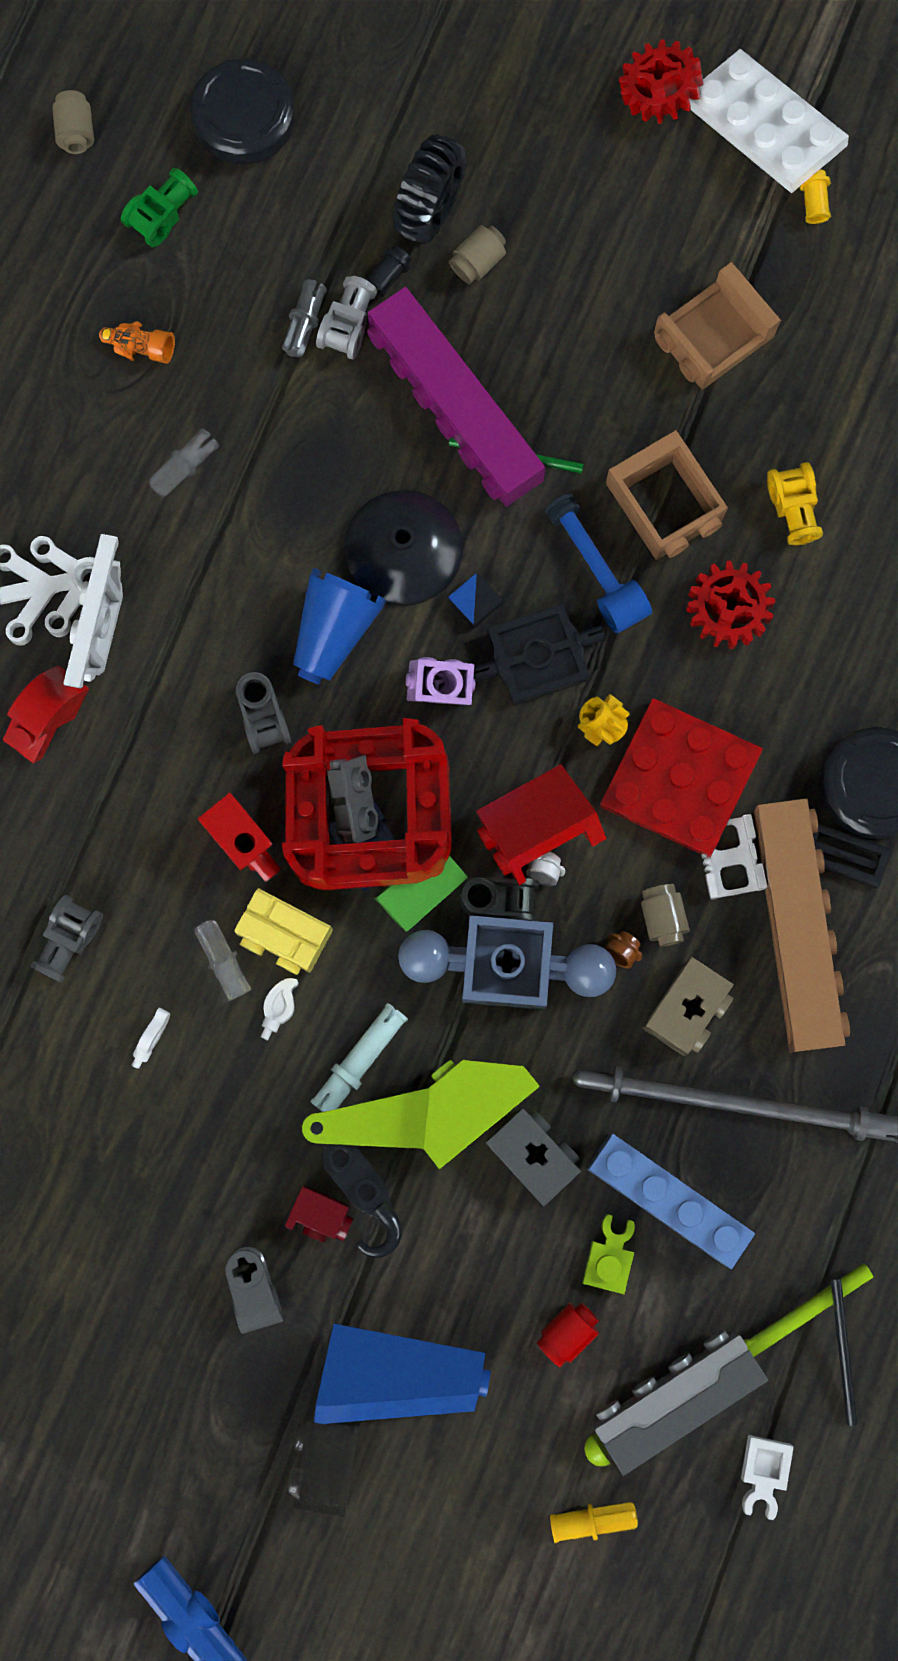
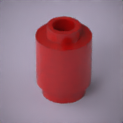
M569 1302L541 1331L543 1336L536 1343L544 1354L561 1368L566 1361L572 1363L600 1334L595 1327L599 1319L583 1303L575 1307Z

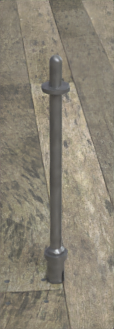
M615 1066L613 1075L588 1071H578L573 1075V1082L576 1086L610 1092V1102L614 1103L617 1102L620 1094L846 1129L853 1135L855 1140L863 1141L865 1137L898 1143V1116L869 1112L867 1107L858 1106L856 1110L846 1113L622 1077V1068L619 1066Z

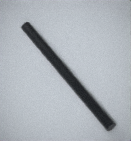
M831 1277L846 1423L849 1426L857 1425L842 1281L841 1277Z

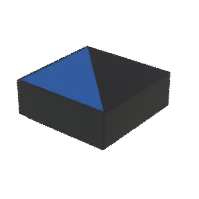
M477 572L447 597V602L472 629H475L503 604L501 597Z

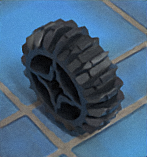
M435 134L429 136L421 143L420 149L415 152L412 162L408 164L405 176L402 177L403 181L397 191L398 196L394 203L395 210L392 214L393 228L404 235V238L425 244L433 240L435 234L439 233L441 226L445 223L456 202L462 180L465 177L467 151L464 146L457 144V141L450 137Z

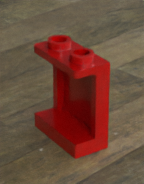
M561 764L476 811L482 827L477 829L480 839L488 851L493 848L496 849L497 852L493 854V857L502 874L506 876L511 873L518 885L527 882L521 870L524 865L583 833L592 847L607 839L597 812Z

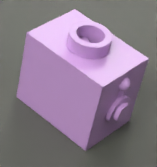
M431 657L411 660L409 662V674L406 675V686H408L407 701L471 705L472 691L475 690V679H473L474 664L463 663L456 659L437 661V659ZM436 675L440 677V679L436 680L434 679V676Z

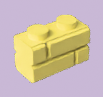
M258 888L234 932L243 938L239 945L259 956H262L264 950L273 953L279 957L276 962L278 966L298 975L301 969L309 973L312 971L333 929L330 925Z

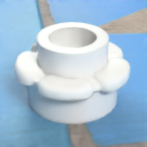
M547 852L527 864L526 875L530 879L538 880L541 885L555 886L559 876H564L565 868L560 866L561 859L556 854Z

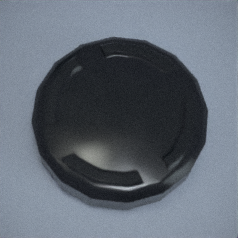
M249 58L227 60L210 68L196 83L190 99L193 129L202 146L218 159L234 164L258 163L277 154L290 139L296 122L293 93L283 75L269 64Z
M876 726L854 731L834 746L822 765L819 787L824 807L839 826L855 836L876 840L898 836V730Z

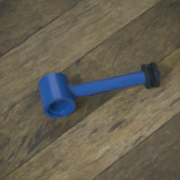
M572 494L563 495L549 504L545 512L553 525L563 524L603 587L606 594L597 600L598 608L609 628L615 634H619L652 615L650 603L636 581L631 580L625 584L618 583L576 517L580 506L576 503Z

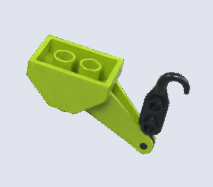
M449 1060L431 1075L435 1083L427 1089L326 1112L314 1113L304 1120L302 1125L303 1135L308 1141L322 1146V1163L328 1174L357 1209L378 1219L386 1228L387 1238L380 1246L372 1247L363 1241L357 1242L356 1247L364 1255L372 1258H383L391 1254L400 1243L402 1225L392 1208L384 1180L357 1146L424 1149L436 1166L441 1169L540 1087L524 1066L462 1060L459 1064L455 1065L452 1060Z

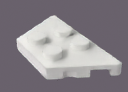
M101 534L89 582L85 581L81 587L80 605L83 607L80 619L74 620L70 631V643L73 644L63 683L65 686L81 689L84 681H92L96 675H100L105 670L123 598L120 581V562L114 561L115 552L119 545L118 538L115 536Z

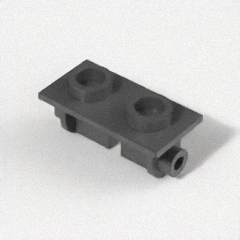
M366 755L347 761L346 759L330 761L331 769L327 770V775L329 777L332 798L345 797L346 804L333 806L337 824V835H342L343 842L353 841V843H361L378 836V815L374 809L371 791L372 778L367 767Z

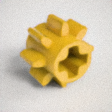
M611 694L606 697L605 701L598 696L588 700L582 706L579 713L581 723L578 725V728L585 733L584 737L595 746H598L602 740L610 745L620 740L626 733L628 727L626 718L630 715L622 707L623 703Z

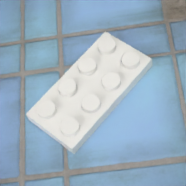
M741 49L703 79L704 84L699 87V100L689 99L691 110L791 193L848 145L849 136Z

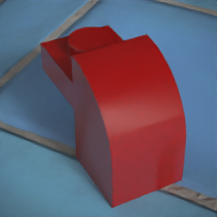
M59 665L34 678L19 694L7 713L12 720L2 740L33 764L43 758L56 729L75 719L89 690L84 684L81 689L65 686L63 683L66 670Z

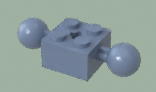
M470 916L467 948L449 946L440 934L431 930H419L411 933L404 939L398 953L402 971L410 979L417 982L429 983L436 981L446 971L465 972L462 1003L545 1010L547 1007L549 980L566 981L569 988L576 994L584 997H596L607 992L616 978L615 961L612 955L601 946L586 944L575 948L568 956L551 955L553 923ZM505 953L512 954V961L519 963V967L512 968L511 973H504L501 966H496V960H502Z

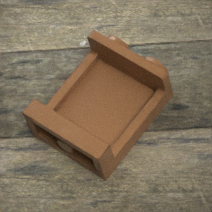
M731 262L719 271L714 284L670 316L665 312L657 318L654 333L660 348L666 353L671 352L679 362L680 370L685 378L690 382L695 381L703 390L774 338L781 320Z

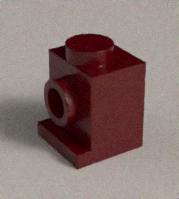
M302 1186L285 1227L293 1230L299 1223L304 1225L302 1233L315 1240L325 1243L327 1237L344 1242L354 1218L347 1215L351 1207L350 1205L308 1186Z

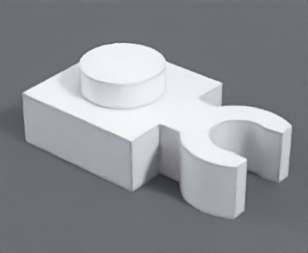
M748 1435L741 1479L743 1482L752 1483L753 1485L752 1489L745 1493L742 1500V1508L746 1515L752 1514V1507L755 1501L763 1499L767 1503L765 1516L770 1520H774L776 1517L778 1506L773 1497L774 1488L785 1491L787 1489L794 1447L790 1443Z

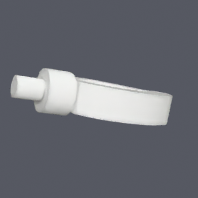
M286 978L280 981L267 995L264 1002L265 1019L262 1027L265 1029L261 1035L262 1038L268 1040L272 1031L276 1033L280 1024L285 1023L292 1017L295 1011L292 991L299 985L296 979Z
M158 1008L154 1018L144 1031L133 1053L135 1057L132 1063L133 1067L139 1068L142 1062L148 1061L170 1018V1013L166 1010Z

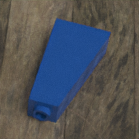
M333 1324L316 1402L314 1422L329 1424L475 1411L478 1396L486 1397L491 1371L483 1369L485 1353Z

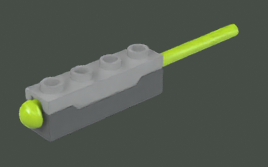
M864 1263L841 1278L843 1298L873 1278L871 1271ZM831 1285L752 1338L743 1340L735 1331L727 1334L725 1330L714 1334L703 1343L706 1347L705 1350L693 1358L689 1353L679 1357L668 1366L670 1373L657 1381L654 1377H650L632 1389L634 1396L621 1405L618 1400H615L601 1408L596 1413L598 1420L592 1423L596 1432L591 1434L585 1442L584 1450L587 1459L596 1466H607L610 1462L606 1456L610 1454L624 1476L769 1381L754 1357L832 1306Z

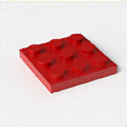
M653 698L600 803V807L696 853L704 854L711 859L763 748Z

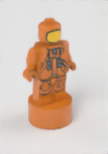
M138 321L130 324L121 323L115 329L104 327L99 332V337L103 343L114 345L115 353L127 357L131 361H134L133 355L139 353L149 356L152 361L168 364L174 353L175 338L172 332L156 329L151 333L140 330L142 324Z

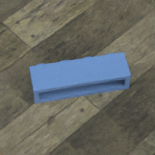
M614 1134L607 1136L586 1167L591 1173L730 1269L734 1267L755 1235L749 1228Z

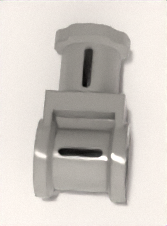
M350 276L344 280L343 286L345 291L340 303L332 302L329 312L324 316L320 324L316 346L321 349L327 346L347 353V357L354 360L361 348L367 326L365 311L369 301L375 299L377 289L369 281L361 277Z

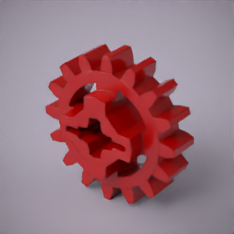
M662 39L659 42L658 48L655 49L647 43L645 44L644 54L641 55L634 51L632 53L633 64L624 63L622 66L625 76L619 77L623 103L624 105H629L630 113L633 116L641 111L644 122H647L652 115H655L658 124L662 123L664 115L670 114L671 118L676 120L678 119L677 110L682 108L689 112L691 110L689 99L699 100L700 98L699 87L703 86L704 81L699 57L694 58L691 47L681 51L680 41L676 40L671 47H666L665 40Z
M730 560L726 562L722 571L715 564L711 565L708 571L709 577L700 573L696 579L698 586H691L688 596L694 600L688 602L686 611L696 613L691 619L690 625L691 627L699 625L703 627L700 634L702 640L709 635L714 636L713 646L718 647L722 640H727L729 648L734 649L738 639H741L746 646L750 645L753 641L752 633L761 637L766 630L763 624H769L774 616L767 610L774 606L775 598L765 597L772 587L771 584L764 583L760 585L758 580L762 572L758 570L749 575L747 573V563H743L739 570H734ZM722 582H731L723 587L715 586ZM746 588L751 592L754 599L750 598ZM728 599L735 602L733 611L726 608ZM707 611L712 613L716 623L709 617ZM739 622L747 624L741 628L730 629L732 625Z

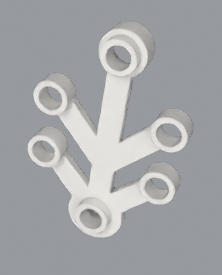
M39 536L32 541L30 546L31 553L35 559L41 563L52 562L66 572L50 576L19 557L11 546L6 544L0 545V556L3 553H11V559L7 563H0V570L12 571L27 580V582L0 587V605L30 599L19 616L10 621L6 626V635L10 641L19 646L29 643L33 635L31 627L54 594L69 590L57 611L50 612L45 618V626L53 636L63 637L67 635L71 630L70 619L80 606V591L84 583L83 578L86 574L92 572L95 558L85 557L76 560L57 548L50 538ZM41 545H50V550L47 554H37L38 548ZM55 619H64L62 628L52 629V623ZM17 627H25V634L22 637H13V632Z

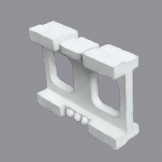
M751 814L729 819L727 826L733 825L737 829L740 845L737 848L722 851L715 849L711 859L704 854L701 855L704 859L703 865L706 866L704 871L708 873L705 877L711 900L761 891L767 888L763 864H757L758 857L755 844L752 843L756 839V833ZM743 865L747 872L748 886L726 890L722 884L720 870L728 866Z

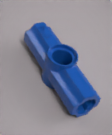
M165 1555L151 1565L134 1582L135 1587L161 1618V1626L165 1635L180 1652H188L194 1661H247V1658L235 1645L234 1641L220 1626L219 1616L210 1601L197 1590L193 1592Z

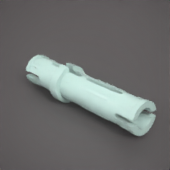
M387 1003L340 1065L336 1063L331 1070L334 1073L310 1102L323 1112L337 1109L353 1088L357 1090L362 1084L359 1081L403 1023H406L407 1017Z

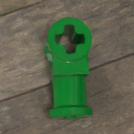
M172 168L169 171L170 177L158 190L149 186L141 195L132 198L122 212L121 222L127 228L133 227L145 237V242L150 247L155 248L168 237L172 227L180 220L177 210L189 197L195 198L198 195L196 186L178 168Z

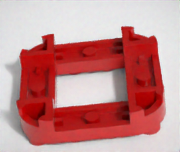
M403 718V725L328 732L325 731L323 725L307 729L309 734L298 740L290 752L285 751L282 766L286 771V842L282 843V849L290 867L304 885L316 889L333 890L414 884L439 876L444 871L445 863L451 851L449 760L442 740L434 731L421 725L419 720ZM366 755L367 767L370 772L407 770L408 833H405V839L329 845V777L327 770L331 769L330 761L337 759H346L347 761Z

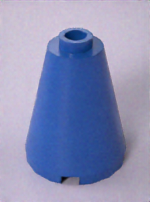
M312 568L308 580L293 665L300 668L298 676L319 685L322 678L331 680L383 609L386 599L378 596L374 603L370 601L372 595L369 591L329 573H326L324 580L320 579L322 572L317 568Z

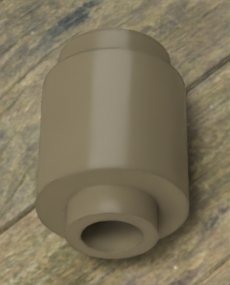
M73 90L60 92L56 95L55 103L52 106L56 144L68 153H83L94 143L90 104L81 92Z
M479 225L453 251L454 256L449 260V264L465 283L471 284L474 280L479 281L506 255L504 248L506 240L495 227L489 226L486 228L483 225Z
M674 884L660 885L642 891L644 901L641 902V907L650 941H659L660 947L683 942V934L690 932L681 893H676Z

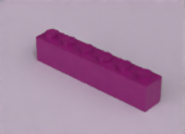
M404 287L368 312L369 329L367 334L378 350L382 348L386 350L391 357L389 361L397 376L401 380L405 378L409 380L414 387L412 390L413 395L420 406L425 410L427 408L432 410L437 417L435 420L436 425L443 436L448 440L452 437L460 446L458 452L461 459L469 469L476 468L484 478L481 481L482 485L493 500L499 498L504 506L508 507L544 481L545 466L407 287Z

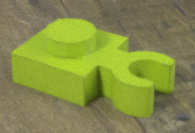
M606 1214L601 1224L602 1232L605 1236L604 1244L592 1241L582 1283L625 1294L634 1252L623 1249L624 1242L632 1237L635 1224L634 1221L627 1219L625 1230L621 1234H614L610 1227L613 1216Z

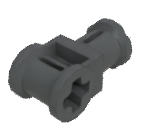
M64 895L53 909L48 927L43 934L49 940L38 960L32 961L29 967L63 983L65 979L63 973L74 952L79 955L83 953L86 945L91 942L97 933L103 919V913L98 910L91 912L73 903L71 896ZM73 916L81 920L82 923L78 924L70 920V917Z

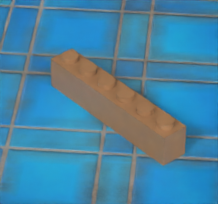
M807 799L758 805L753 814L760 860L763 864L767 882L765 893L789 1053L845 1046L844 1037L850 1036V1025L847 1013H840L838 996L843 995L844 988L840 971H834L832 955L837 954V942L834 931L827 929L825 914H830L831 904L828 890H821L819 874L824 873V858L821 849H815L813 833H818L815 809H809Z

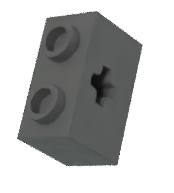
M521 1109L486 1144L541 1205L545 1206L581 1172L575 1165L580 1158L564 1141L556 1145L546 1134L551 1129V1126L535 1109L530 1114ZM529 1143L535 1147L541 1144L545 1146L546 1150L542 1155L546 1161L542 1165L535 1161L530 1165L526 1162L525 1159L529 1153L525 1147Z

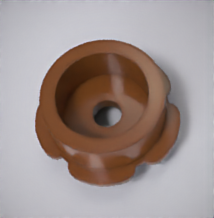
M623 931L619 932V934L608 935L606 939L607 945L604 949L612 955L616 965L629 969L635 961L642 959V953L638 951L640 942L634 936Z

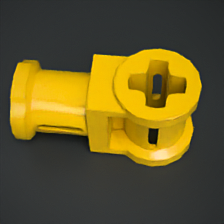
M801 463L800 468L778 472L776 469L769 470L767 473L769 495L776 506L778 518L786 517L790 535L787 537L788 544L794 546L803 545L821 538L823 531L821 527L817 526L813 512L818 499L815 476L810 463Z

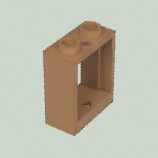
M677 430L612 467L608 472L606 485L655 560L666 554L669 558L678 555L689 546L688 541L700 534L702 538L708 537L723 525L721 521L728 507ZM672 462L706 514L661 539L628 488Z

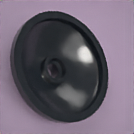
M391 491L371 499L354 515L345 537L346 562L355 582L359 587L369 591L372 595L371 597L377 599L380 596L386 599L387 604L416 605L436 597L453 581L462 560V536L454 516L441 502L417 491ZM400 534H407L410 537V540L405 544H400L395 539Z

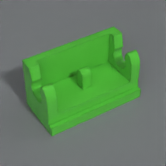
M449 856L445 863L444 871L439 876L414 884L388 885L373 898L398 926L407 932L462 884L468 876Z

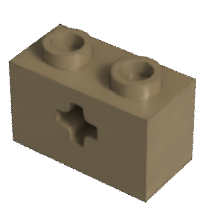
M691 957L685 962L642 1029L682 1056L689 1054L691 1049L698 1053L711 1034L705 1028L712 1017L715 1015L721 1018L733 1001V997L728 993L734 984ZM694 999L698 1002L696 1010L700 1015H694L688 1019L683 1016L686 1008L682 1005V1002L688 1003Z

